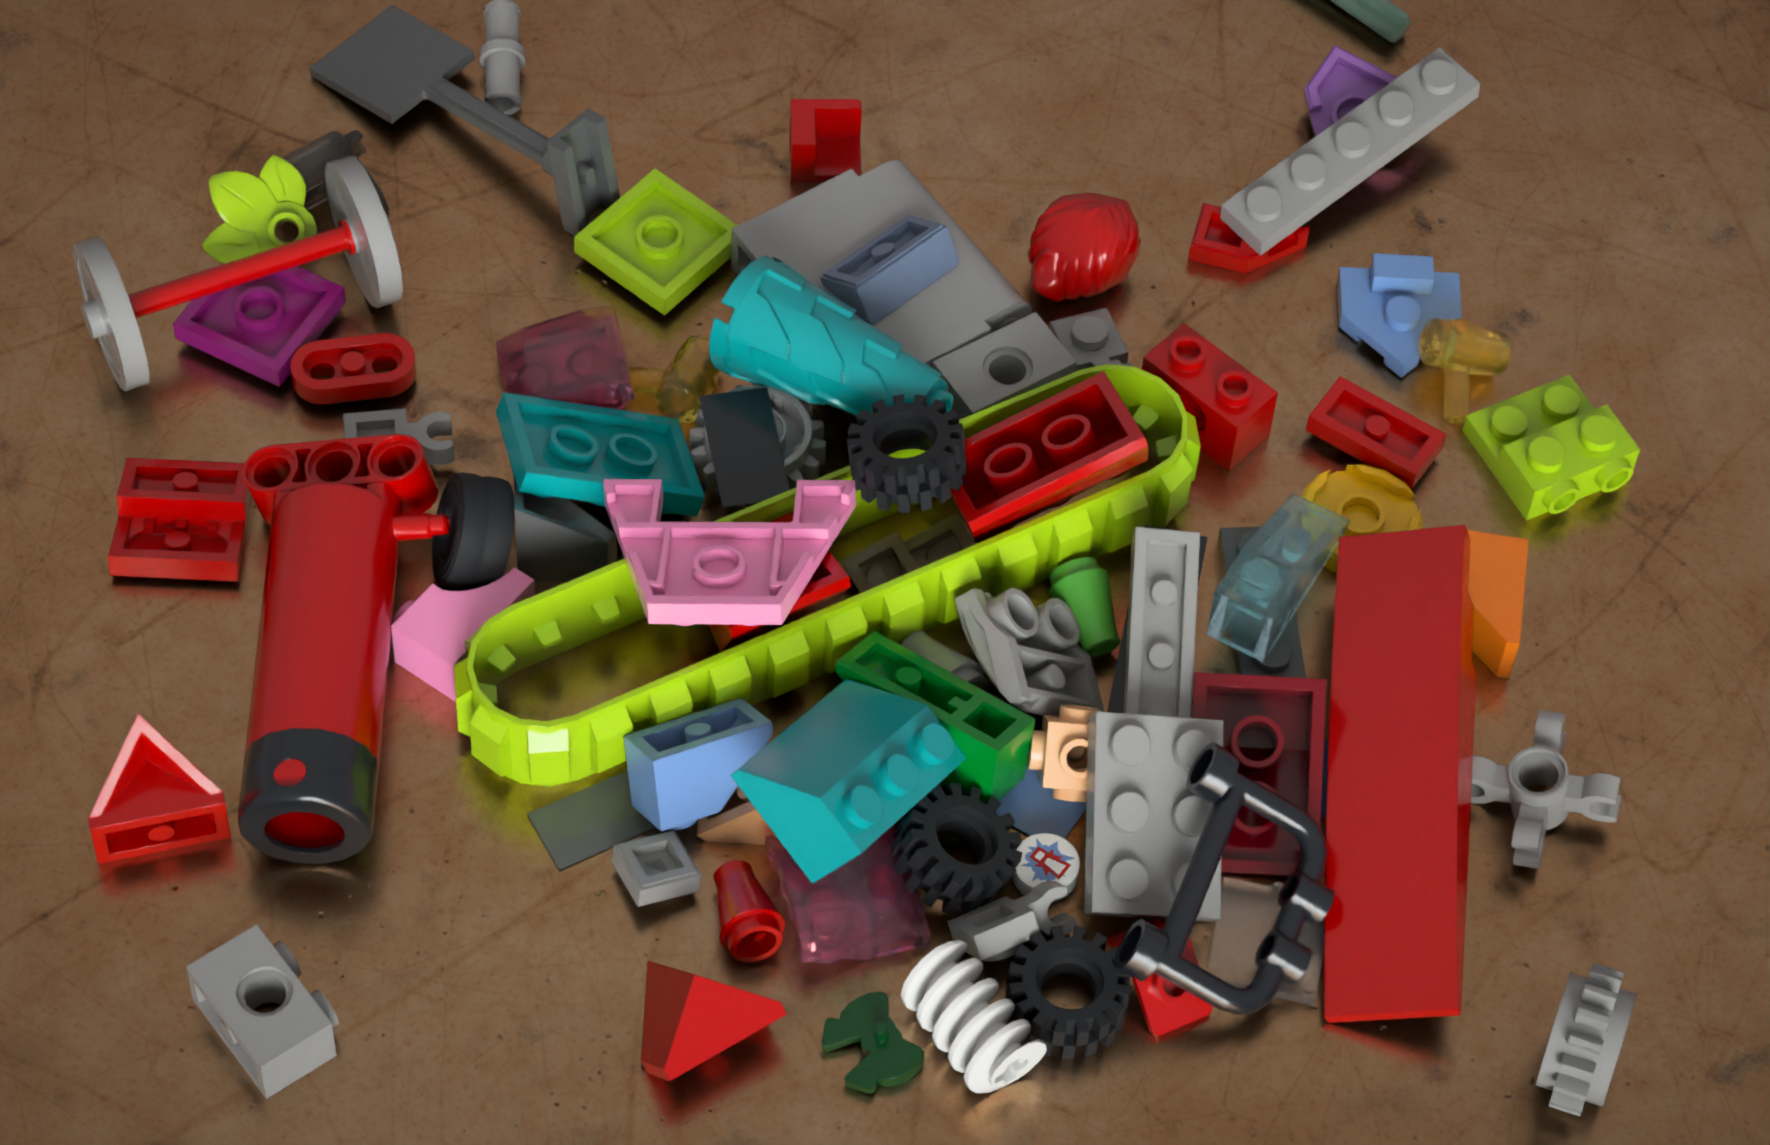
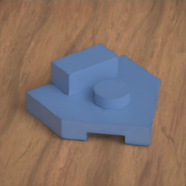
M1373 253L1370 268H1339L1337 277L1339 328L1356 342L1362 339L1384 357L1383 364L1402 378L1418 365L1419 359L1437 345L1443 346L1459 334L1462 323L1459 273L1434 272L1433 256Z

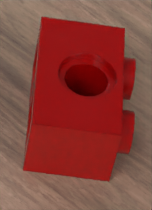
M1183 323L1143 357L1142 370L1160 377L1180 395L1185 410L1195 416L1201 446L1200 450L1230 472L1269 437L1278 392L1187 324Z

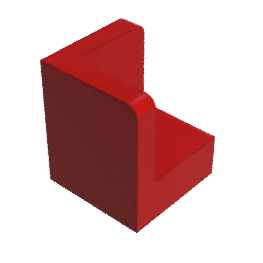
M790 100V183H824L850 169H853L858 176L861 175L860 135L862 104L860 100Z

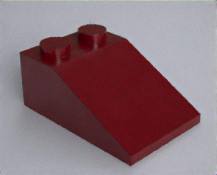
M1194 672L1192 718L1223 720V748L1239 757L1237 771L1302 808L1316 820L1320 827L1327 679ZM1242 805L1221 857V873L1290 876L1295 872L1300 859L1299 843L1290 832Z

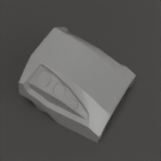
M973 588L955 598L957 615L969 645L992 683L1010 704L1024 712L1038 715H1059L1060 705L1089 706L1098 708L1099 712H1104L1091 656L1077 644L1080 637L1079 624L1075 614L1064 601L1058 598H1051L1038 606H1034L1029 597L1016 588H1010L995 597L991 596L990 593H983V590Z

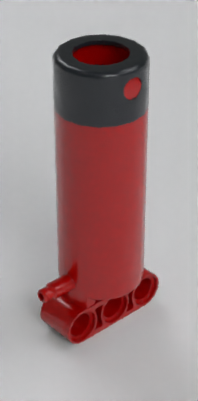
M405 434L270 445L252 453L245 461L242 470L243 480L260 515L267 524L271 525L239 799L238 824L240 834L253 848L273 858L308 864H323L344 860L362 851L373 835L400 541L428 539L434 535H445L450 532V519L446 514L431 515L430 513H424L437 500L439 493L438 483L421 444L416 438Z

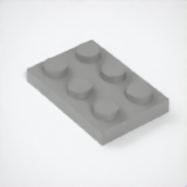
M1099 711L1088 715L1084 915L1152 919L1168 918L1213 803L1187 789V777L1194 761L1207 745L1216 743L1223 747V720ZM1221 859L1196 921L1213 922L1221 919Z

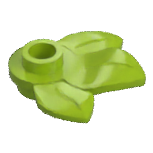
M276 155L271 156L262 168L259 178L240 171L222 172L209 178L212 202L219 216L225 222L210 233L203 242L202 247L209 256L218 262L225 264L290 243L280 241L274 233L276 226L283 221H290L297 226L299 234L293 241L317 234L315 219L304 207L306 197L304 179L299 171L286 160Z

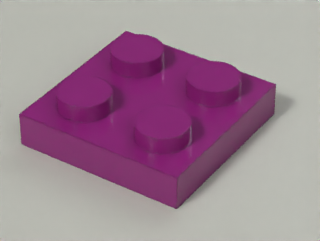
M296 266L192 300L173 322L175 339L280 387L291 373L290 363L294 353L303 345L316 341L346 303L345 289L341 285Z

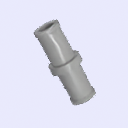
M494 0L484 7L485 43L479 50V64L485 71L484 101L510 115L519 111L522 104L520 96V71L526 65L525 48L520 44L519 35L521 9L513 1Z

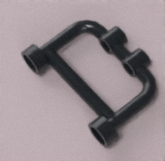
M1210 743L1194 761L1187 777L1186 787L1191 792L1213 803L1164 928L1161 930L1143 919L1135 922L1127 931L1118 947L1115 956V967L1139 981H1144L1152 973H1155L1219 1010L1235 1015L1251 1014L1271 1002L1282 980L1289 984H1294L1304 975L1311 961L1312 951L1297 940L1305 921L1316 925L1327 915L1334 900V890L1320 883L1325 870L1327 848L1324 834L1316 820L1299 806L1237 771L1239 757L1216 743ZM1243 805L1290 832L1298 841L1301 853L1295 872L1287 878L1280 890L1278 905L1281 906L1274 927L1264 937L1256 952L1255 964L1258 968L1255 976L1248 986L1238 988L1182 957V954L1240 808Z

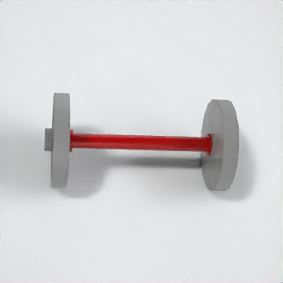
M349 155L326 163L324 172L326 191L336 228L129 295L126 292L110 251L101 237L94 236L73 243L72 254L84 302L80 304L83 318L92 339H98L104 357L119 387L124 391H128L149 384L148 361L136 318L344 251L358 286L371 306L380 308L401 301L403 295L402 272L392 228L377 191L366 169L357 157Z

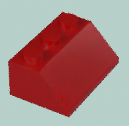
M1103 371L964 439L967 472L966 475H962L963 485L957 491L950 488V492L958 512L975 544L1006 532L1015 525L1050 508L1059 507L1067 503L1072 497L1092 487L1124 475L1129 469L1148 460V444L1119 394Z

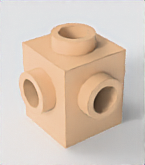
M1060 705L1059 715L1043 714L1042 731L1033 730L1027 762L1028 769L1038 770L1037 779L1043 788H1053L1052 798L1087 802L1088 715L1099 711L1098 708L1080 705ZM1073 747H1085L1084 753L1079 759L1067 760V754Z

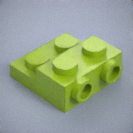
M1570 374L1465 416L1462 427L1465 436L1526 521L1547 512L1551 514L1561 513L1574 505L1577 500L1602 490L1607 493L1622 487L1632 477L1640 452V448L1610 407L1606 404L1595 409Z

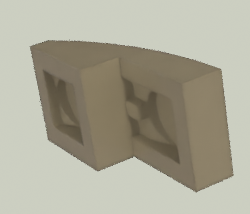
M956 513L904 542L896 531L841 562L860 594L973 546L975 542Z

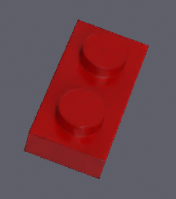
M1341 376L1310 413L1306 426L1307 432L1371 467L1388 471L1405 482L1411 489H1413L1441 452L1446 438V433Z

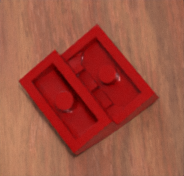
M126 458L117 492L118 519L108 554L110 576L238 582L251 504V494L243 480L242 470L245 463Z

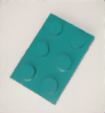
M503 392L496 409V415L519 492L530 493L541 498L559 497L605 506L604 479H662L664 498L662 515L672 513L697 517L705 495L678 418Z

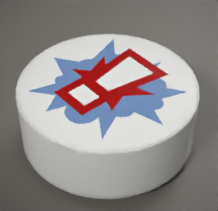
M1049 833L1035 834L1023 840L1016 849L1022 852L1021 862L1015 868L1016 872L1012 875L1016 888L1025 896L1042 882L1056 881L1067 888L1068 894L1053 902L1068 896L1076 886L1080 867L1079 856L1074 846L1066 839Z

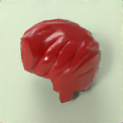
M1098 193L1064 195L1051 202L1045 212L1038 218L1035 230L1030 238L1028 259L1032 265L1030 283L1033 290L1049 300L1058 302L1063 301L1065 298L1067 300H1075L1080 296L1084 298L1091 297L1122 284L1129 277L1127 274L1139 255L1141 244L1138 223L1129 203L1123 199Z

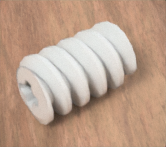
M961 940L949 941L934 948L921 959L903 983L900 995L903 1004L908 1009L917 1012L916 1017L920 1026L929 1032H933L932 1038L936 1047L944 1052H949L948 1059L950 1065L954 1070L964 1073L965 1084L969 1090L975 1093H989L1009 1085L1029 1072L1043 1058L1047 1051L1046 1044L1043 1040L1037 1039L1023 1046L1021 1045L1031 1031L1030 1023L1025 1019H1019L1005 1025V1022L1015 1010V1004L1011 999L1007 998L989 1004L997 994L999 984L993 978H987L973 984L983 970V963L978 958L973 957L958 964L967 951V943Z

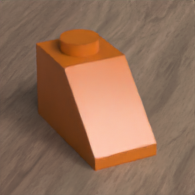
M1467 530L1471 539L1468 593L1474 606L1472 651L1496 677L1509 679L1520 645L1529 539Z

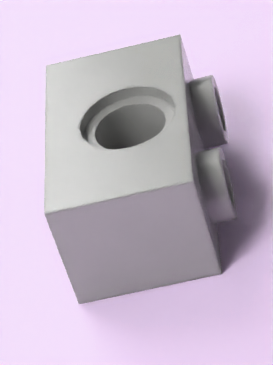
M1036 312L932 361V368L943 374L942 379L949 386L948 392L954 398L952 409L957 413L959 420L1076 372L1077 365L1075 359Z
M257 924L186 966L194 1003L266 1099L337 1056L333 1028L339 1022L331 1004L321 991L315 990L312 993L307 991L298 979L301 976V971L291 951L282 941L272 945ZM265 1003L281 1005L278 1009L268 1013L254 1011L255 1008Z

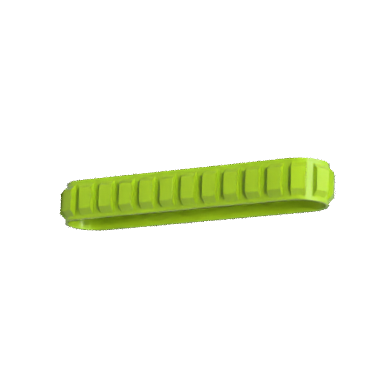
M1104 364L1078 370L959 420V423H962L964 439L1104 371L1143 433L1148 447L1157 455V460L1163 462L1147 472L572 716L550 721L520 719L497 708V686L495 685L517 671L646 618L625 558L510 605L495 616H491L465 640L466 659L454 666L458 731L470 736L471 753L475 758L501 777L506 776L521 784L552 787L605 771L626 762L624 735L739 698L744 699L752 706L768 698L777 697L807 684L812 679L829 672H835L836 661L873 631L900 644L915 631H926L942 623L946 624L958 619L955 598L973 588L983 590V593H990L993 597L1010 588L1023 591L1034 586L1035 583L1049 578L1050 573L1055 568L1068 561L1083 557L1096 558L1107 552L1111 553L1132 544V533L1135 527H1144L1145 525L1153 527L1166 526L1188 503L1191 482L1195 480L1201 448L1195 416L1185 410L1180 395L1160 377L1134 366ZM904 449L896 451L888 456L895 458H909L920 455L926 451L920 449ZM850 465L815 480H852ZM796 488L713 522H769L794 511ZM861 490L856 491V507L837 537L899 512L898 503H892L889 510L885 511L878 508L877 498L867 503L861 498Z

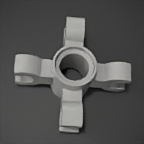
M1539 710L1533 747L1526 748L1517 753L1509 766L1499 765L1485 757L1473 755L1471 803L1485 804L1492 801L1510 803L1512 815L1516 820L1511 843L1512 848H1515L1513 865L1539 869L1546 830L1560 825L1566 819L1569 812L1582 813L1584 816L1600 822H1617L1621 795H1618L1620 778L1604 773H1595L1584 777L1570 775L1568 772L1567 762L1562 756L1566 740V731H1563L1565 713ZM1537 785H1543L1551 788L1544 792H1533L1528 790V788Z

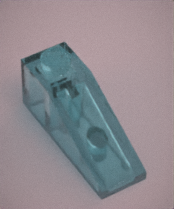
M1293 493L1243 546L1216 588L1206 635L1264 663L1338 545L1339 537H1343L1348 529L1350 520Z

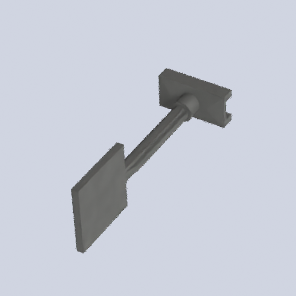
M394 5L388 7L309 68L311 77L391 124L422 100L427 99L541 164L543 171L554 179L563 229L574 236L587 226L586 217L600 205L609 208L620 198L605 117L588 108L552 138H547L448 81L475 60L474 51Z

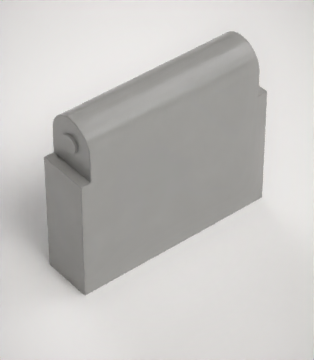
M899 160L886 162L860 176L853 169H850L731 229V268L737 275L752 261L766 255L772 259L775 257L789 264L809 282L836 297L823 286L820 279L823 273L907 215L946 225L956 249L959 264L875 324H870L903 345L902 350L932 367V361L1032 314L1031 306L905 163Z

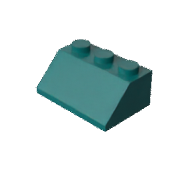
M846 679L730 776L813 884L865 851L965 761L967 757L928 705Z

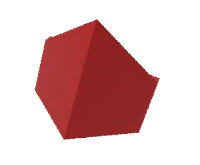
M137 714L88 817L98 864L231 838L223 791L141 715Z
M647 961L641 1062L646 1073L671 1081L787 1015L779 1001L689 972Z

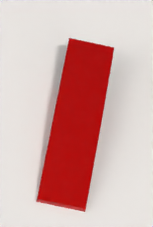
M1465 525L1339 537L1331 669L1326 812L1327 859L1325 864V885L1334 890L1332 906L1325 916L1324 1017L1327 1023L1461 1015L1477 674L1471 661L1474 606L1468 593L1471 539Z

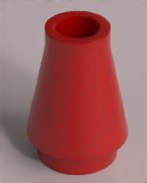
M733 860L722 864L713 875L717 889L720 944L724 949L731 952V955L738 961L756 962L768 958L782 944L785 921L756 879L753 869L748 862Z

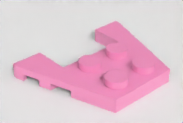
M604 479L603 482L605 507L649 624H676L680 626L693 624L782 625L856 507L855 480H797L792 522H660L664 500L662 479Z

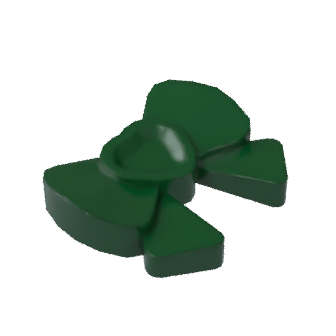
M879 991L860 996L844 1008L840 1013V1019L828 1018L825 1021L821 1042L824 1052H830L861 1040L862 1052L866 1057L844 1077L847 1088L872 1094L876 1091L877 1084L883 1087H891L908 1082L917 1075L924 1065V1051L919 1046L903 1039L895 1023L889 1018V1000L886 993Z

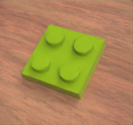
M654 168L574 237V252L665 316L731 258V229L738 225Z

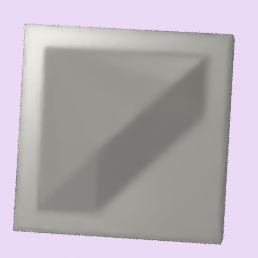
M675 830L613 845L611 862L637 907L699 892L702 875L690 855H687V850Z

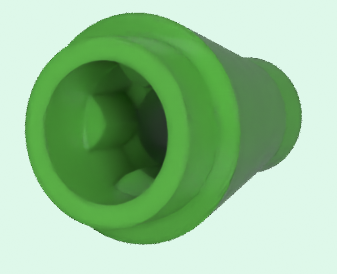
M1091 557L1074 559L1055 568L1049 575L1052 586L1048 591V595L1050 598H1058L1064 601L1075 614L1080 628L1078 641L1082 649L1091 657L1101 656L1116 649L1121 641L1116 631L1108 571L1099 568L1097 560Z

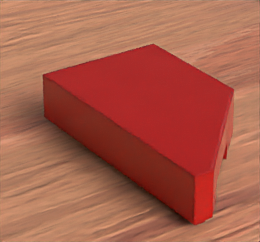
M1203 203L1190 245L1188 260L1247 274L1306 248L1310 228L1305 226L1299 227L1260 256L1220 219L1221 207Z

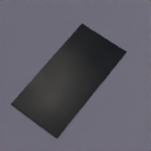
M767 387L699 396L722 508L759 503L790 490Z

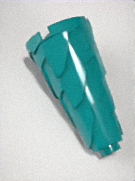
M765 255L752 261L733 281L721 303L734 308L728 324L714 318L709 339V355L714 367L729 376L756 385L768 386L808 403L828 404L853 415H858L863 409L873 415L872 403L882 399L887 407L894 405L893 396L903 394L905 403H913L915 394L926 396L928 407L938 399L945 403L946 412L952 409L954 398L948 392L949 386L947 382L942 379L943 374L902 350L903 345L854 315L856 309L809 282L792 266L775 257L772 259Z

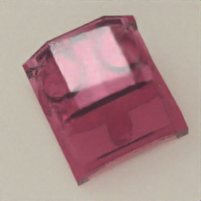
M613 306L581 309L523 327L496 342V350L506 393L621 410L628 400L635 399L629 362L617 314Z
M893 825L861 854L813 884L777 837L773 835L765 837V851L768 861H772L773 871L777 870L780 892L787 900L789 906L788 917L790 921H794L796 927L798 952L802 963L814 961L827 964L840 959L867 961L931 945V934L918 890L911 894L904 886L910 878V874L905 873L897 876L893 866L900 857L891 855V844L896 839L893 836L895 833Z

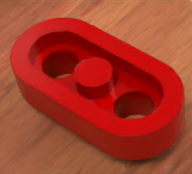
M391 333L312 341L300 347L294 353L290 363L292 384L295 392L305 401L314 404H332L395 396L406 391L416 377L413 347L403 337ZM383 370H389V372L378 373Z

